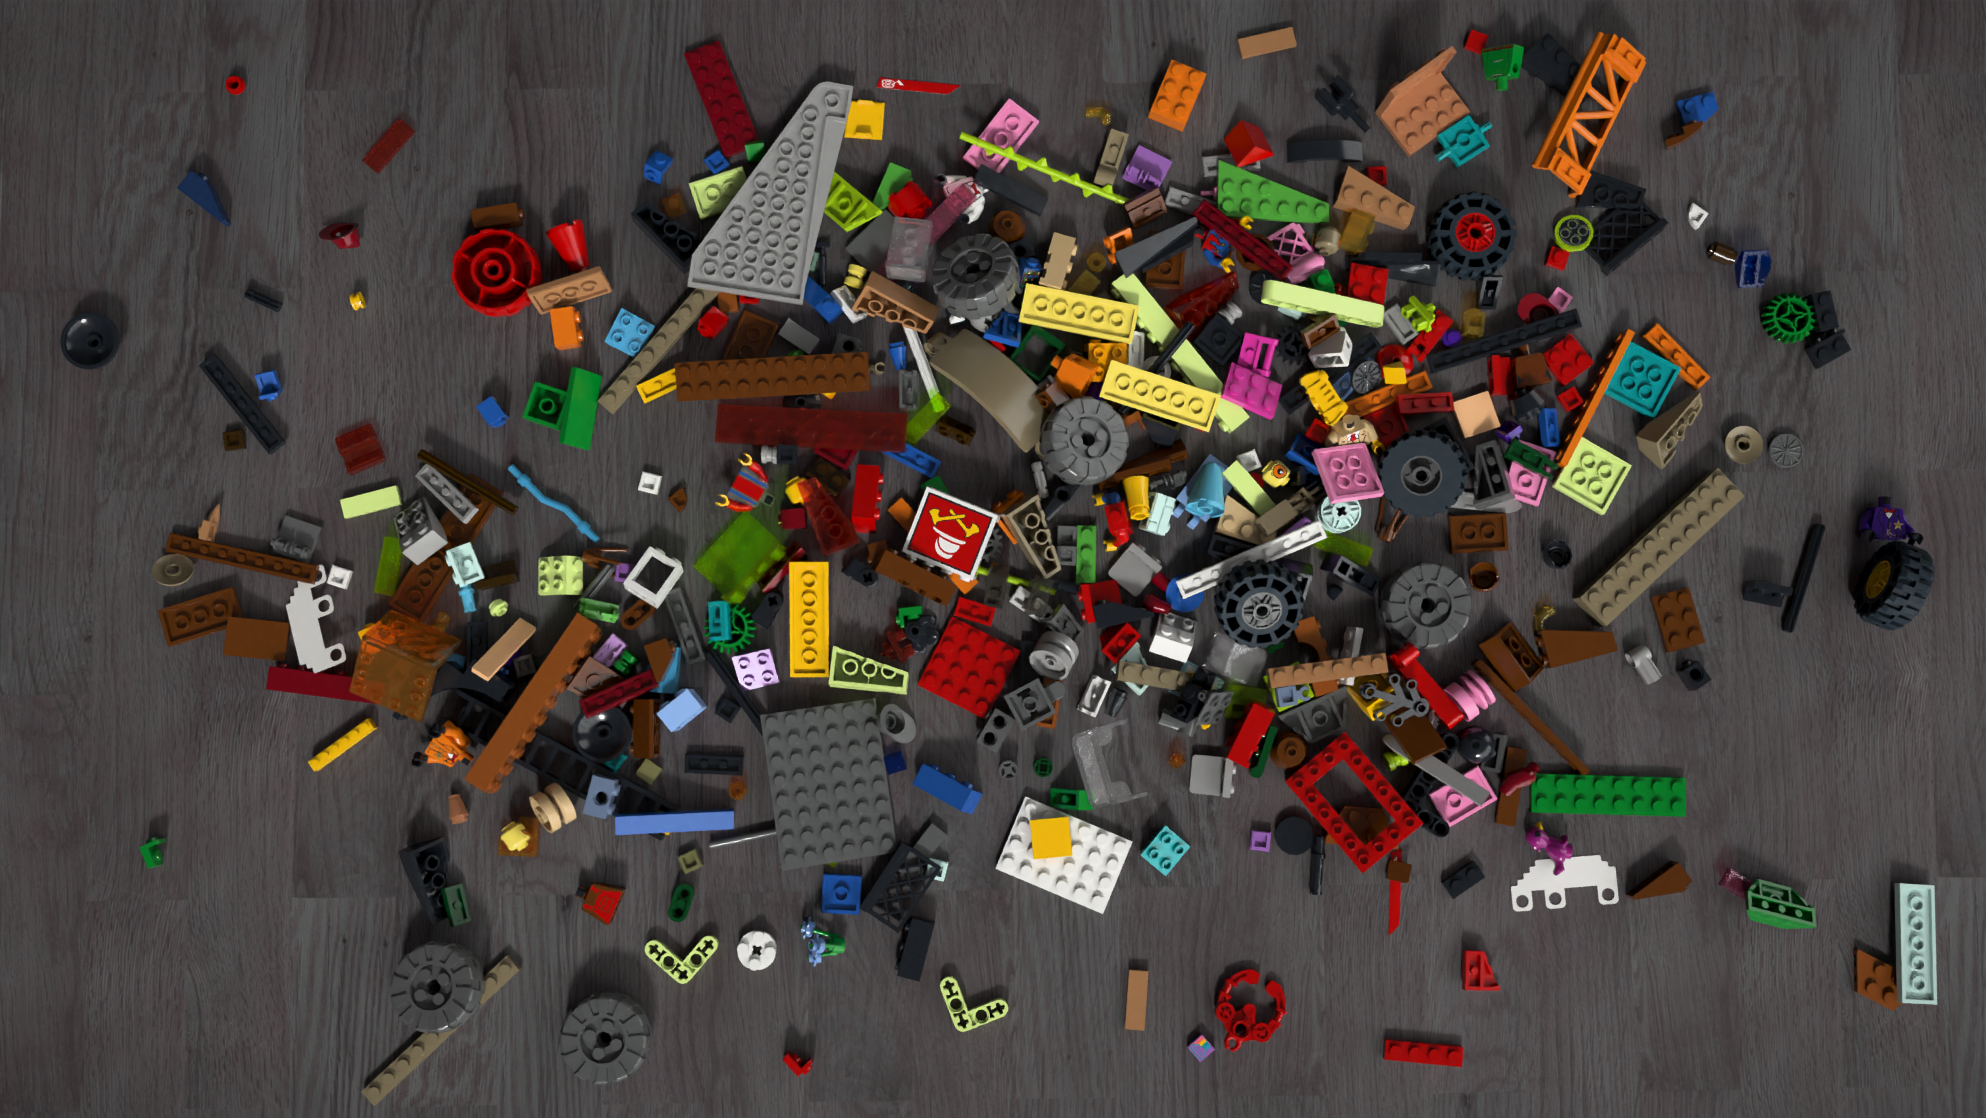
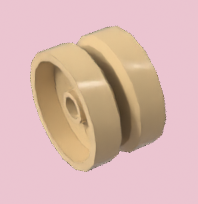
M555 782L547 786L544 793L538 791L529 797L535 815L543 827L551 834L561 828V822L568 824L577 818L571 800L562 787Z

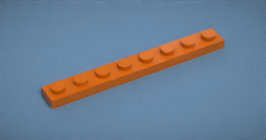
M1627 329L1616 336L1614 349L1608 352L1605 366L1603 365L1598 371L1597 376L1599 378L1597 382H1594L1589 389L1591 393L1589 398L1585 399L1584 403H1582L1580 415H1577L1572 422L1574 427L1571 433L1568 432L1563 440L1565 443L1564 447L1559 449L1555 456V463L1559 465L1560 469L1568 465L1635 334L1634 331Z

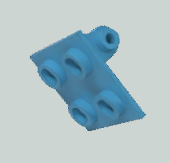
M621 308L604 342L635 358L645 347L655 326Z

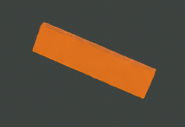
M1658 323L1654 324L1642 336L1663 359L1681 367L1678 375L1694 391L1698 390L1710 378Z

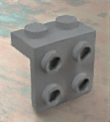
M1132 543L1108 571V575L1112 579L1116 580L1118 584L1135 597L1142 592L1151 579L1162 569V566L1159 565L1161 563L1160 560L1153 555L1151 557L1145 553L1146 549L1139 543L1136 545Z
M1193 755L1189 791L1196 794L1230 798V794L1234 793L1235 783L1232 782V774L1236 773V763L1226 757Z

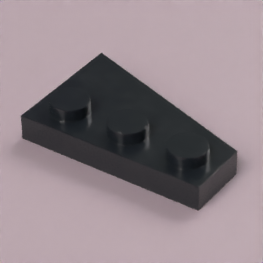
M1591 171V176L1576 208L1638 209L1647 189Z

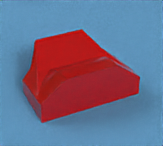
M1128 623L1110 626L1099 638L1102 645L1101 651L1116 664L1141 635Z

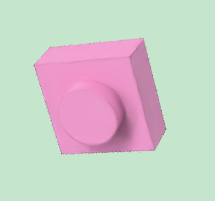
M1556 287L1547 300L1556 307L1560 314L1564 312L1573 297L1561 288Z

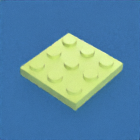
M1582 437L1568 465L1561 469L1552 487L1596 513L1604 515L1632 465Z

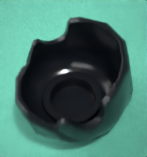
M1556 539L1549 542L1542 552L1543 561L1553 569H1564L1571 563L1573 557L1568 545L1565 542L1556 541Z

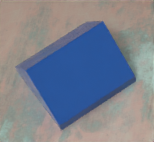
M1298 432L1283 457L1298 466L1306 467L1309 473L1317 476L1319 472L1312 452L1314 449L1325 447L1306 437L1303 433Z

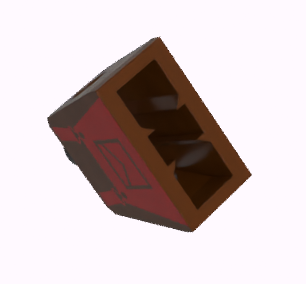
M594 882L591 884L590 889L580 885L575 896L585 900L581 908L583 911L608 926L613 922L626 888Z

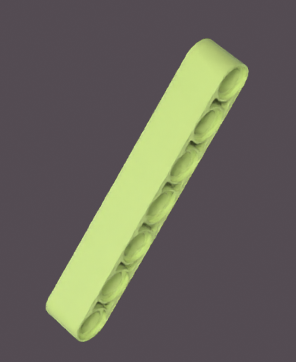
M1274 280L1263 282L1261 302L1314 315L1334 313L1337 320L1373 328L1383 326L1385 308L1383 305Z

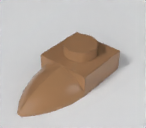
M217 503L207 521L203 520L199 526L198 539L214 542L220 518V504Z

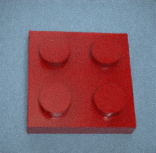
M1351 263L1345 297L1384 306L1389 269Z
M1571 333L1543 354L1549 371L1562 387L1594 364L1593 360Z

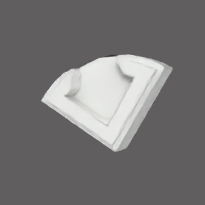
M1692 203L1687 212L1688 221L1697 230L1709 213Z

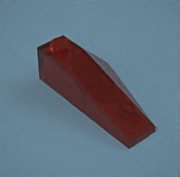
M1232 271L1180 295L1165 306L1167 316L1179 330L1187 321L1195 325V329L1186 338L1189 343L1200 335L1208 321L1216 315V311L1220 306L1226 305L1238 290L1239 285L1235 272Z
M815 477L797 483L824 558L860 543L853 523Z

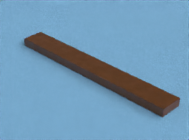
M171 532L165 548L166 552L315 585L320 567L314 564Z
M1475 659L1471 663V666L1579 775H1587L1591 771L1481 659Z

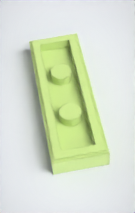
M398 486L340 500L345 519L402 505Z

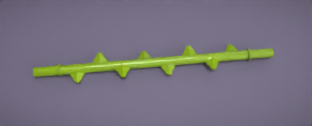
M961 132L959 139L984 148L988 156L996 153L1016 161L1019 171L1026 167H1031L1050 175L1053 182L1063 180L1082 188L1084 197L1095 193L1115 201L1116 204L1120 203L1122 205L1130 200L1120 196L1121 194L1113 193L1111 184L1101 188L1081 180L1078 173L1068 175L1047 166L1045 157L1034 161L1014 153L1012 146L1002 148L982 140L981 137L977 138Z

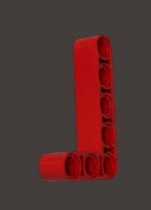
M1410 642L1404 643L1391 653L1387 660L1404 680L1406 678L1416 680V689L1420 698L1428 701L1429 709L1431 711L1433 709L1435 711L1433 713L1448 730H1451L1465 718L1463 713L1416 660L1420 655L1416 647ZM1409 682L1408 685L1411 687L1413 682Z

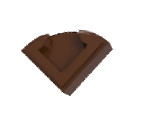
M682 486L667 498L679 513L684 511L687 505V494Z

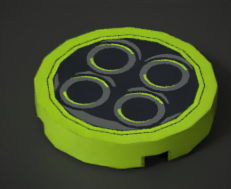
M1569 215L1563 217L1558 221L1554 229L1555 242L1561 249L1568 252L1582 251L1589 246L1593 238V227L1582 216Z

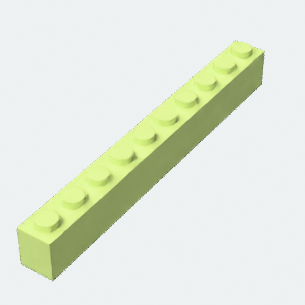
M1134 274L1128 278H1125L1124 275L1120 276L1112 283L1111 293L1116 299L1120 298L1123 303L1139 306L1136 324L1141 329L1144 328L1146 330L1148 339L1159 346L1158 350L1161 354L1179 332V329ZM1186 339L1169 359L1172 362L1170 364L1176 373L1180 372L1184 377L1182 380L1185 384L1221 395L1223 383ZM1220 398L1214 416L1218 419L1220 428L1230 434L1249 418V415L1242 407Z

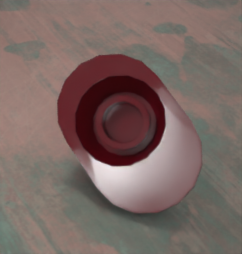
M334 223L323 228L319 232V237L324 240H331L339 249L357 248L360 246V234L357 229L359 224Z
M1538 293L1526 294L1518 303V314L1526 324L1559 314L1556 307Z

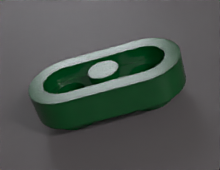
M683 883L675 889L668 909V916L674 922L683 921L689 914L695 896V889L691 884ZM684 889L689 892L688 896L682 894ZM677 908H680L682 910L681 915H678L676 913Z

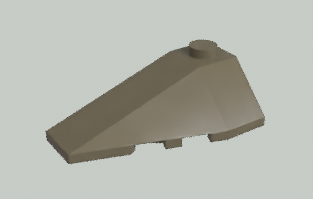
M1696 391L1649 422L1638 432L1636 438L1639 450L1658 468L1663 469L1676 453L1674 449L1676 444L1685 438L1684 433L1687 425L1693 424L1703 407L1700 392Z

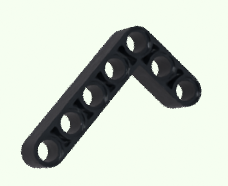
M1452 733L1440 734L1443 741L1448 736L1452 740L1449 747L1438 752L1441 755V761L1445 764L1448 763L1459 745L1458 737ZM1418 767L1400 796L1405 802H1409L1410 808L1418 817L1422 812L1426 814V820L1420 826L1431 835L1445 837L1450 831L1449 824L1421 805L1437 778L1431 775L1428 779H1425L1423 776L1424 770ZM1416 785L1420 786V793L1418 795L1413 793V788ZM1438 823L1442 824V831L1440 833L1435 831V826Z

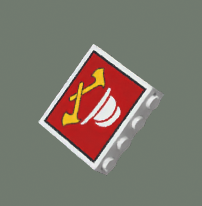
M927 487L902 552L907 553L906 556L913 560H917V558L924 560L923 564L933 568L935 565L939 566L944 573L950 575L956 573L960 575L959 579L966 582L976 580L975 574L995 523L999 522L1001 515L935 488Z

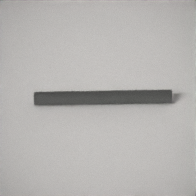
M773 827L709 841V847L712 849L776 835V829Z

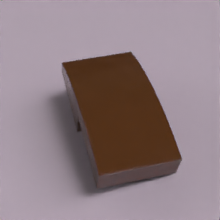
M1692 120L1685 123L1681 130L1682 135L1675 133L1668 136V139L1664 141L1665 150L1679 146L1692 138L1702 128L1703 121L1697 122V120Z

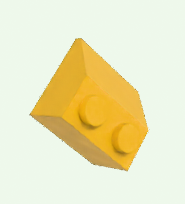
M1385 673L1358 676L1354 679V685H1345L1348 693L1372 721L1375 720L1373 717L1375 709H1381L1392 702L1376 697L1366 699L1360 695L1359 687L1364 682H1370L1377 690L1395 695L1391 684L1387 682V675ZM1368 689L1367 694H1370L1372 689Z

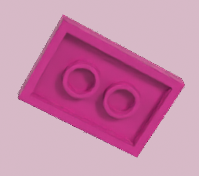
M1231 363L1227 370L1220 398L1271 420L1275 415L1282 385L1235 363Z

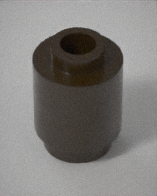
M1715 241L1708 246L1706 254H1708L1707 258L1723 265H1732L1737 258L1738 251H1735L1731 246Z

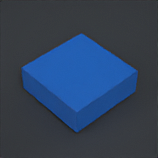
M719 149L703 160L713 175L719 174L730 167V164Z

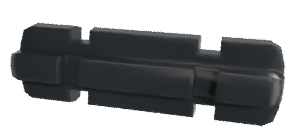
M250 288L244 294L245 298L273 311L279 312L282 308V303L273 300Z

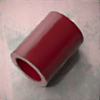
M1161 571L1151 579L1163 592L1171 581Z

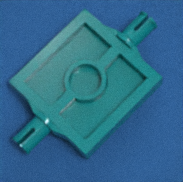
M1469 115L1436 137L1443 150L1435 155V159L1440 162L1448 156L1457 168L1490 147L1485 139L1484 132L1492 128V124L1489 125L1490 121H1487L1479 126L1474 123Z

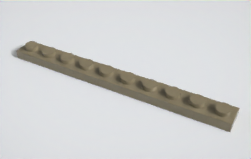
M696 288L601 396L598 402L611 414H614L637 388L636 386L647 377L720 292Z
M509 955L503 958L483 977L484 981H486L485 994L482 995L480 1001L481 1006L521 970ZM458 1028L444 1033H423L364 1088L361 1093L373 1106L377 1105Z

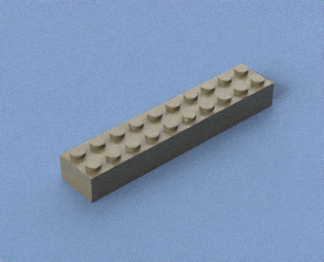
M1719 468L1708 471L1583 588L1573 600L1598 627L1609 625L1745 496Z

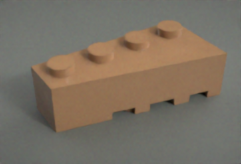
M1350 166L1343 173L1333 204L1334 208L1401 230H1405L1409 226L1415 206Z
M872 271L858 293L851 310L857 312L862 310L867 312L869 316L874 317L877 315L886 318L885 321L891 323L899 322L902 323L903 327L926 334L935 321L939 307Z

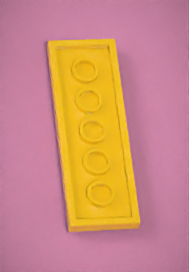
M790 561V677H829V561Z

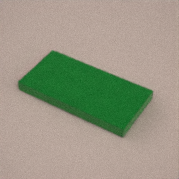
M571 367L559 443L590 451L602 380L601 375L577 367Z

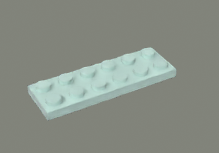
M1895 883L1897 1002L1937 1005L1934 885Z

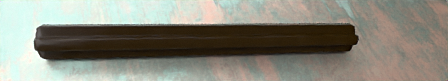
M421 449L417 454V458L507 513L515 515L519 507L426 450Z

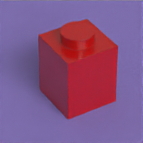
M713 306L699 320L697 330L702 336L708 337L713 341L727 326L729 317Z

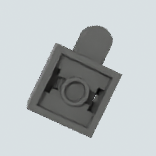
M1037 678L1005 695L1004 698L1021 731L1055 714L1056 711L1052 703L1065 695V687L1059 681H1053L1043 687Z

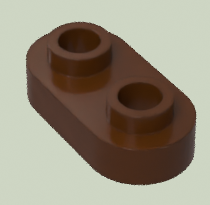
M640 599L622 614L621 624L625 629L635 630L655 613L656 608ZM646 604H648L650 607L649 611L645 612L643 609V607ZM630 617H634L635 622L633 624L629 623Z

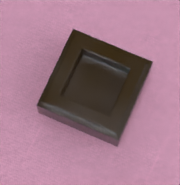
M244 430L223 432L225 451L247 449Z

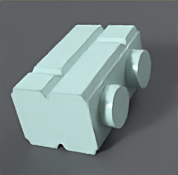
M1149 492V517L1141 520L1138 528L1155 535L1165 536V533L1170 529V517L1176 509V499L1161 493Z

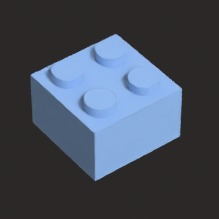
M681 689L674 695L676 698L673 701H666L659 707L660 711L657 715L671 732L680 730L708 707L694 689Z

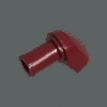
M1530 762L1527 767H1522L1508 773L1499 791L1510 797L1517 788L1531 785L1536 779L1535 774L1540 769L1538 764Z

